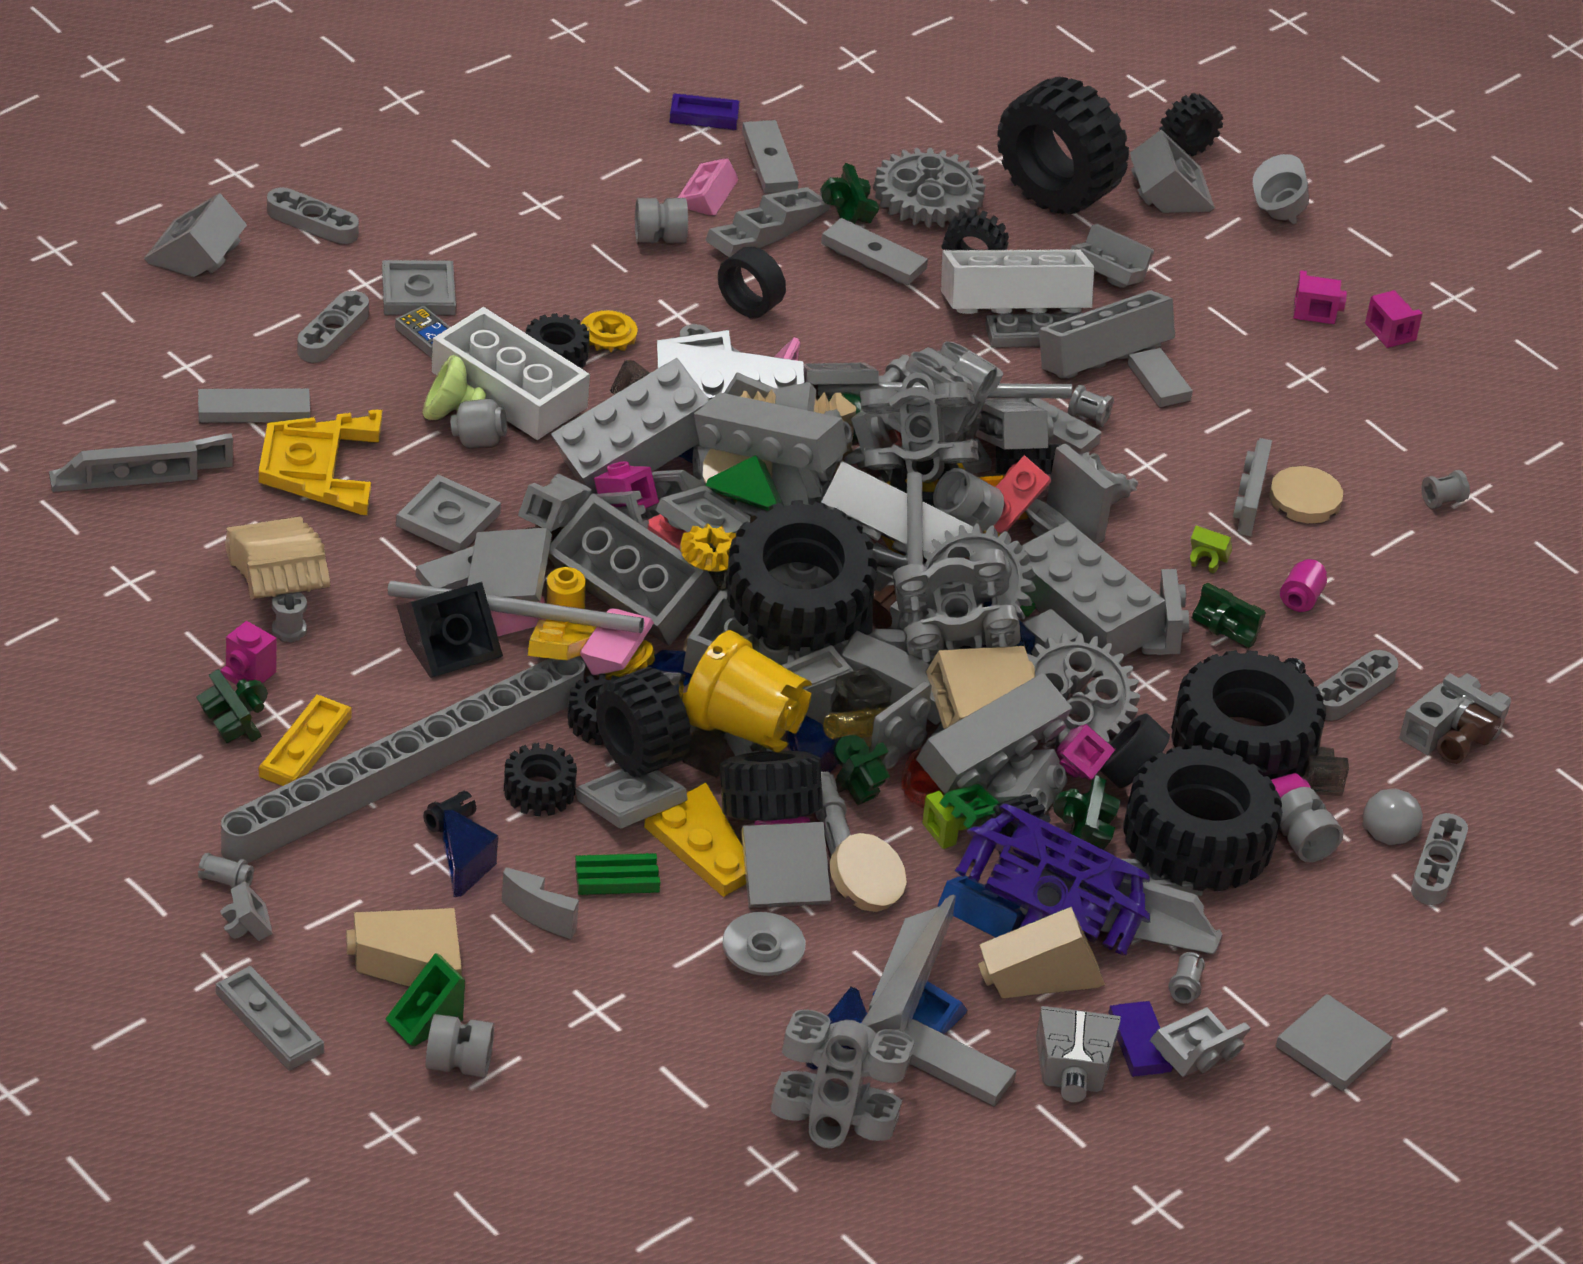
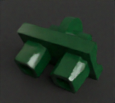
M845 163L842 167L843 173L841 177L828 178L821 186L820 195L826 204L836 207L840 218L853 224L857 220L870 224L878 213L879 207L877 201L867 198L871 189L869 181L858 177L854 165Z
M1206 583L1201 589L1200 600L1191 618L1208 626L1209 631L1214 635L1223 634L1250 648L1255 644L1266 612L1233 596L1232 593L1223 588L1220 589L1210 583Z
M219 669L210 673L209 677L213 686L196 696L209 719L227 708L230 710L213 721L226 744L246 733L251 742L260 738L262 735L251 720L252 716L249 711L259 713L264 709L263 703L268 695L264 684L258 680L247 681L242 679L238 681L236 685L237 690L234 691Z
M847 735L838 741L834 749L836 761L842 766L835 781L838 793L848 789L858 806L876 798L881 792L879 787L890 779V775L882 763L889 751L884 742H881L869 753L868 744L864 739L856 735Z
M1095 775L1092 779L1090 791L1080 794L1077 789L1072 788L1061 792L1055 797L1053 809L1064 823L1072 824L1070 834L1104 850L1114 835L1115 827L1109 824L1119 810L1120 800L1104 793L1106 780Z

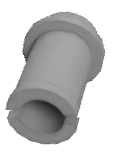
M205 853L199 864L200 869H205L204 871H198L200 879H208L231 886V889L243 882H246L250 887L253 880L254 867L248 865V862L244 859L236 862Z
M1186 952L1182 954L1179 958L1176 975L1169 981L1168 988L1171 996L1179 1003H1190L1197 999L1201 993L1202 987L1199 981L1205 967V961L1203 958L1199 959L1196 967L1199 957L1197 953Z

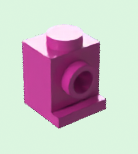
M1300 270L1294 297L1293 319L1335 325L1337 311L1344 312L1347 291L1341 290V280L1308 276L1307 271Z
M1393 290L1371 296L1365 324L1386 348L1417 340L1423 313L1419 309L1413 311L1409 304Z
M245 621L226 636V666L221 669V673L226 679L236 685L242 679L247 681L258 680L264 683L276 673L277 638L252 623Z
M1087 724L1071 729L1055 751L1061 760L1059 764L1064 767L1068 774L1073 777H1086L1088 780H1092L1115 749Z

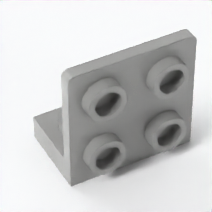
M926 681L922 682L850 735H856L864 739L868 744L869 753L874 750L877 744L884 742L889 752L882 763L885 768H892L910 750L918 749L927 736L926 723L928 712L931 708L930 695L932 685Z

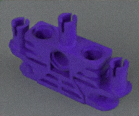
M1009 804L999 806L1002 813L996 818H991L980 827L973 826L967 830L972 839L955 872L965 877L971 863H974L975 865L968 879L978 883L994 848L1001 851L997 861L998 864H995L991 873L992 877L989 876L984 888L1028 910L1019 928L1072 907L1087 940L1094 943L1100 933L1099 930L1103 927L1107 919L1106 917L1113 907L1119 910V913L1102 945L1112 950L1118 937L1121 936L1122 939L1115 953L1126 956L1141 922L1150 923V914L1146 911L1145 893L1143 892V882H1150V876L1136 866ZM1011 821L1017 825L1012 837L1000 834L1002 828ZM1010 851V852H1012V853H1014V854H1016V855H1018V856H1020V857H1022V858H1024V859H1026V860H1028V861H1030V862H1032V863L1038 865V867H1036V866H1034V865H1032V864H1030V863H1028V862H1026V861H1024V860H1022V859H1020V858H1018V857H1016V856H1014V855H1012V854H1010V853H1008V852ZM1045 869L1073 883L1069 893L1065 883L1060 878L1051 875L1040 878L1043 870ZM1123 879L1131 880L1129 898L1118 891ZM1080 886V887H1082V888H1084V889H1086V890H1088V891H1090V892H1092V893H1094V894H1096V895H1098V896H1100V897H1102V898L1108 900V902L1105 901V900H1103V899H1101V898H1099V897H1097V896H1095V895H1093V894H1091V893H1089V892H1087V891H1084V890H1082V889H1080V888H1078V887ZM1043 887L1053 888L1059 895V903L1054 906H1045L1039 901L1037 892Z

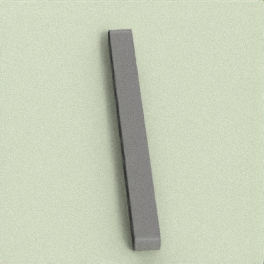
M580 656L567 661L549 658L228 812L221 820V855L223 858L238 862L240 859H244L250 863L567 708L571 688H575L576 682L579 680L584 682L585 662Z

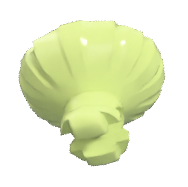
M450 356L442 365L433 381L423 407V415L428 420H438L445 417L451 411L458 410L459 405L464 401L486 399V393L482 388H473L467 385L466 367L460 357Z

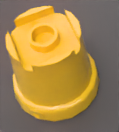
M727 630L717 636L698 662L689 682L684 706L689 723L692 726L706 731L718 729L760 744L772 751L780 752L789 744L781 740V737L787 730L796 734L804 720L812 693L804 690L803 687L811 686L812 683L810 680L793 673L753 649L751 641L740 634Z

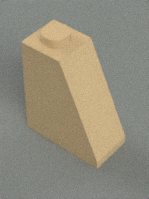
M1025 646L939 650L926 673L929 683L932 685L931 690L943 728H948L1035 677V668L1028 659Z
M1072 907L979 944L984 957V961L978 963L987 986L995 984L1001 998L1092 989L1105 985L1095 955Z
M455 908L354 912V930H346L347 955H355L356 972L410 987L432 956L438 953L461 975L462 968Z

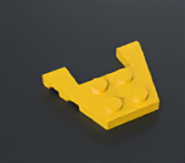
M369 410L368 416L352 418L351 413L337 414L336 420L317 423L315 417L267 423L258 482L360 515H367L371 495V482L333 479L341 439L379 443L382 410Z

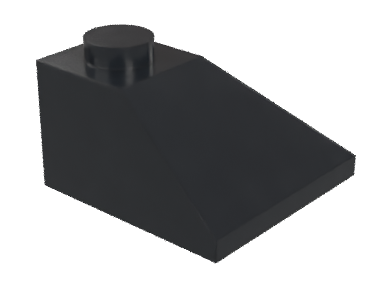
M482 582L397 605L407 644L430 678L503 657Z

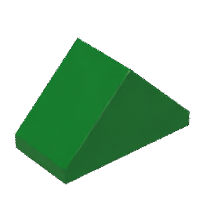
M756 455L708 478L705 485L717 494L728 498L731 497L734 500L768 511L769 506L782 502L765 462Z
M435 953L385 1020L410 1045L416 1046L429 1038L434 1014L459 1017L460 1022L463 1021L465 979L440 954Z

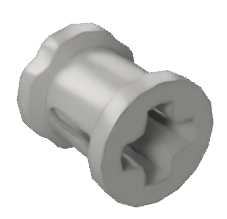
M1078 385L1070 400L1068 414L1071 416L1079 414L1095 420L1096 425L1103 427L1112 412L1114 397L1110 395L1102 397L1086 391L1085 386Z
M1455 470L1449 476L1441 478L1434 476L1425 477L1421 485L1423 499L1431 509L1439 508L1442 503L1448 501L1463 502L1470 495L1467 477L1461 470Z
M302 593L282 594L272 599V609L276 613V620L272 623L273 636L283 642H295L306 635L307 625L305 620H303V613L307 608V600Z

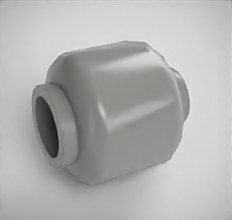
M493 399L464 401L459 405L457 414L451 416L452 435L454 437L459 436L462 445L469 449L496 446L500 442L501 437L506 436L507 433L505 410L503 407H498Z

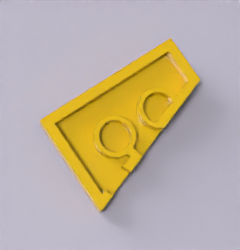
M539 619L529 640L528 656L566 661L581 656V649L596 627Z
M705 782L687 793V801L645 818L644 828L724 897L746 884L743 846Z

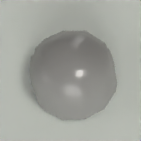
M1396 788L1380 790L1368 800L1363 811V828L1367 829L1375 840L1387 845L1405 844L1412 838L1417 837L1422 827L1423 813L1417 799L1410 793Z

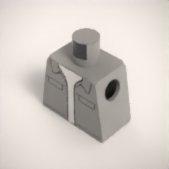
M1041 1006L1036 1043L1042 1082L1047 1086L1061 1087V1096L1069 1102L1084 1100L1087 1091L1099 1092L1103 1090L1115 1050L1121 1016Z

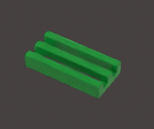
M976 783L972 786L947 792L939 803L944 808L955 806L951 814L955 818L966 816L967 819L963 825L970 829L973 826L983 825L990 820L991 815L995 813L993 810L994 806L1000 802L979 783Z
M657 853L575 855L578 895L660 893Z

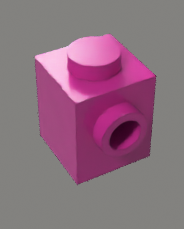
M627 461L609 465L607 467L608 472L594 478L598 494L640 491L642 498L636 500L638 505H644L646 509L659 503L651 467L629 466ZM626 503L610 504L613 507L627 506Z

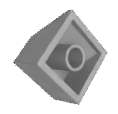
M1158 131L1130 152L1134 166L1131 168V171L1140 184L1138 192L1146 204H1154L1163 213L1210 212L1215 208L1201 167L1164 131Z
M219 193L174 219L144 259L148 264L191 277H196L206 270L209 273H213L225 263L224 255L241 242L238 236L247 224Z

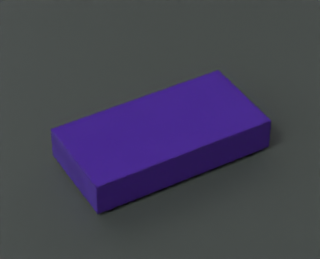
M673 94L669 123L736 130L740 101Z
M1150 1001L1110 1005L1108 1015L1121 1016L1117 1040L1131 1076L1172 1072L1173 1066L1163 1058L1160 1051L1150 1041L1157 1030L1160 1029Z

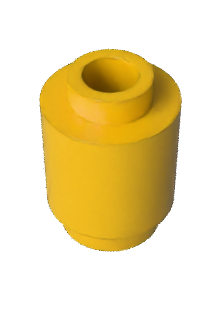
M561 567L553 570L547 577V604L585 609V577L583 573L571 567Z

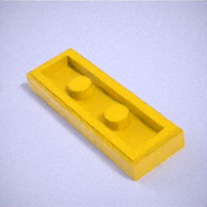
M316 694L259 766V777L284 786L307 775L351 719L352 707Z

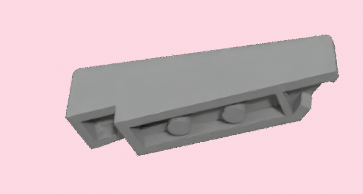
M232 433L181 443L81 451L61 469L49 471L52 492L197 480V470L233 467Z
M1045 869L1043 870L1040 878L1050 875L1060 878L1065 883L1069 893L1073 883ZM1123 879L1118 891L1128 898L1131 893V880ZM1151 881L1143 882L1146 911L1150 914V923L1142 921L1134 938L1209 954L1216 953L1222 938V932L1220 929L1214 930L1203 913L1204 905L1197 895ZM1080 886L1078 887V888H1080V889H1082V890H1084V891H1087V892H1089V893H1091V894H1093V895H1095V896H1097V897H1099V898H1101V899H1103V900H1105V901L1108 902V900H1106V899H1104V898H1102V897H1100V896H1098V895H1096V894H1094V893H1092V892H1090V891H1088V890H1086V889H1084V888H1082V887H1080ZM1043 887L1037 892L1038 899L1043 905L1054 906L1059 903V895L1053 888ZM1020 907L1022 913L1026 915L1028 910ZM1112 907L1100 931H1110L1119 910Z
M956 895L947 897L940 907L905 918L869 1005V1012L861 1024L872 1028L876 1033L884 1029L904 1032L905 1027L909 1028L953 918Z

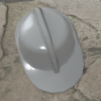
M1281 154L1269 158L1256 169L1253 176V188L1260 209L1267 211L1276 220L1288 219L1292 224H1296V216L1303 212L1309 204L1308 180L1301 160L1294 155Z

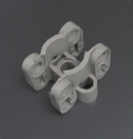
M949 341L944 342L938 351L927 347L920 352H912L909 360L906 362V369L910 374L915 372L924 373L933 378L937 384L968 382L974 386L975 405L942 409L945 442L973 439L981 423V419L978 416L989 393L996 391L1003 377V372L997 366L969 349ZM917 381L928 388L926 381ZM900 412L883 414V421L901 433ZM921 418L914 425V433L918 438L925 437L931 430V423L928 418Z
M915 372L909 374L904 379L901 391L887 388L860 391L861 411L867 414L900 412L902 447L893 444V447L864 448L866 468L872 470L905 467V460L908 473L918 472L916 468L917 461L924 462L933 459L934 466L929 474L922 475V482L931 483L941 477L944 472L945 463L957 464L979 461L977 441L970 439L959 442H945L942 409L975 405L974 386L968 382L937 384L933 378L924 373ZM923 380L926 381L929 389L912 388V386L917 381ZM928 418L931 423V430L925 437L918 438L914 433V425L917 420Z
M982 550L973 554L970 560L965 558H946L934 563L928 569L922 564H909L893 572L895 595L898 609L901 612L917 613L927 608L936 610V617L922 619L904 627L908 655L931 664L939 650H956L962 646H970L975 649L982 648V644H986L987 648L1013 647L1020 642V625L1016 606L993 605L982 607V604H980L979 607H976L975 602L979 598L1000 596L1009 589L1008 570L1002 550ZM950 581H957L956 583H954V584H952V585H947V584H945V583H948V582H950ZM955 611H961L967 614L963 617H949V615Z
M814 1010L795 1011L785 1031L782 1053L787 1058L797 1062H812L818 1067L817 1074L805 1071H782L774 1088L771 1112L780 1118L792 1121H801L809 1116L810 1137L817 1145L823 1148H834L843 1143L850 1125H855L854 1131L863 1138L874 1141L890 1139L899 1119L902 1100L885 1090L870 1087V1083L862 1085L863 1079L870 1076L875 1080L887 1083L902 1081L910 1064L914 1039L909 1034L899 1030L884 1029L876 1033L872 1028L853 1020H844L830 1024V1018L821 1012ZM842 1046H850L854 1049L848 1050L843 1048ZM830 1079H841L847 1084L848 1087H843L839 1084H836L832 1082ZM831 1117L836 1119L840 1126L832 1127L827 1125L823 1118Z

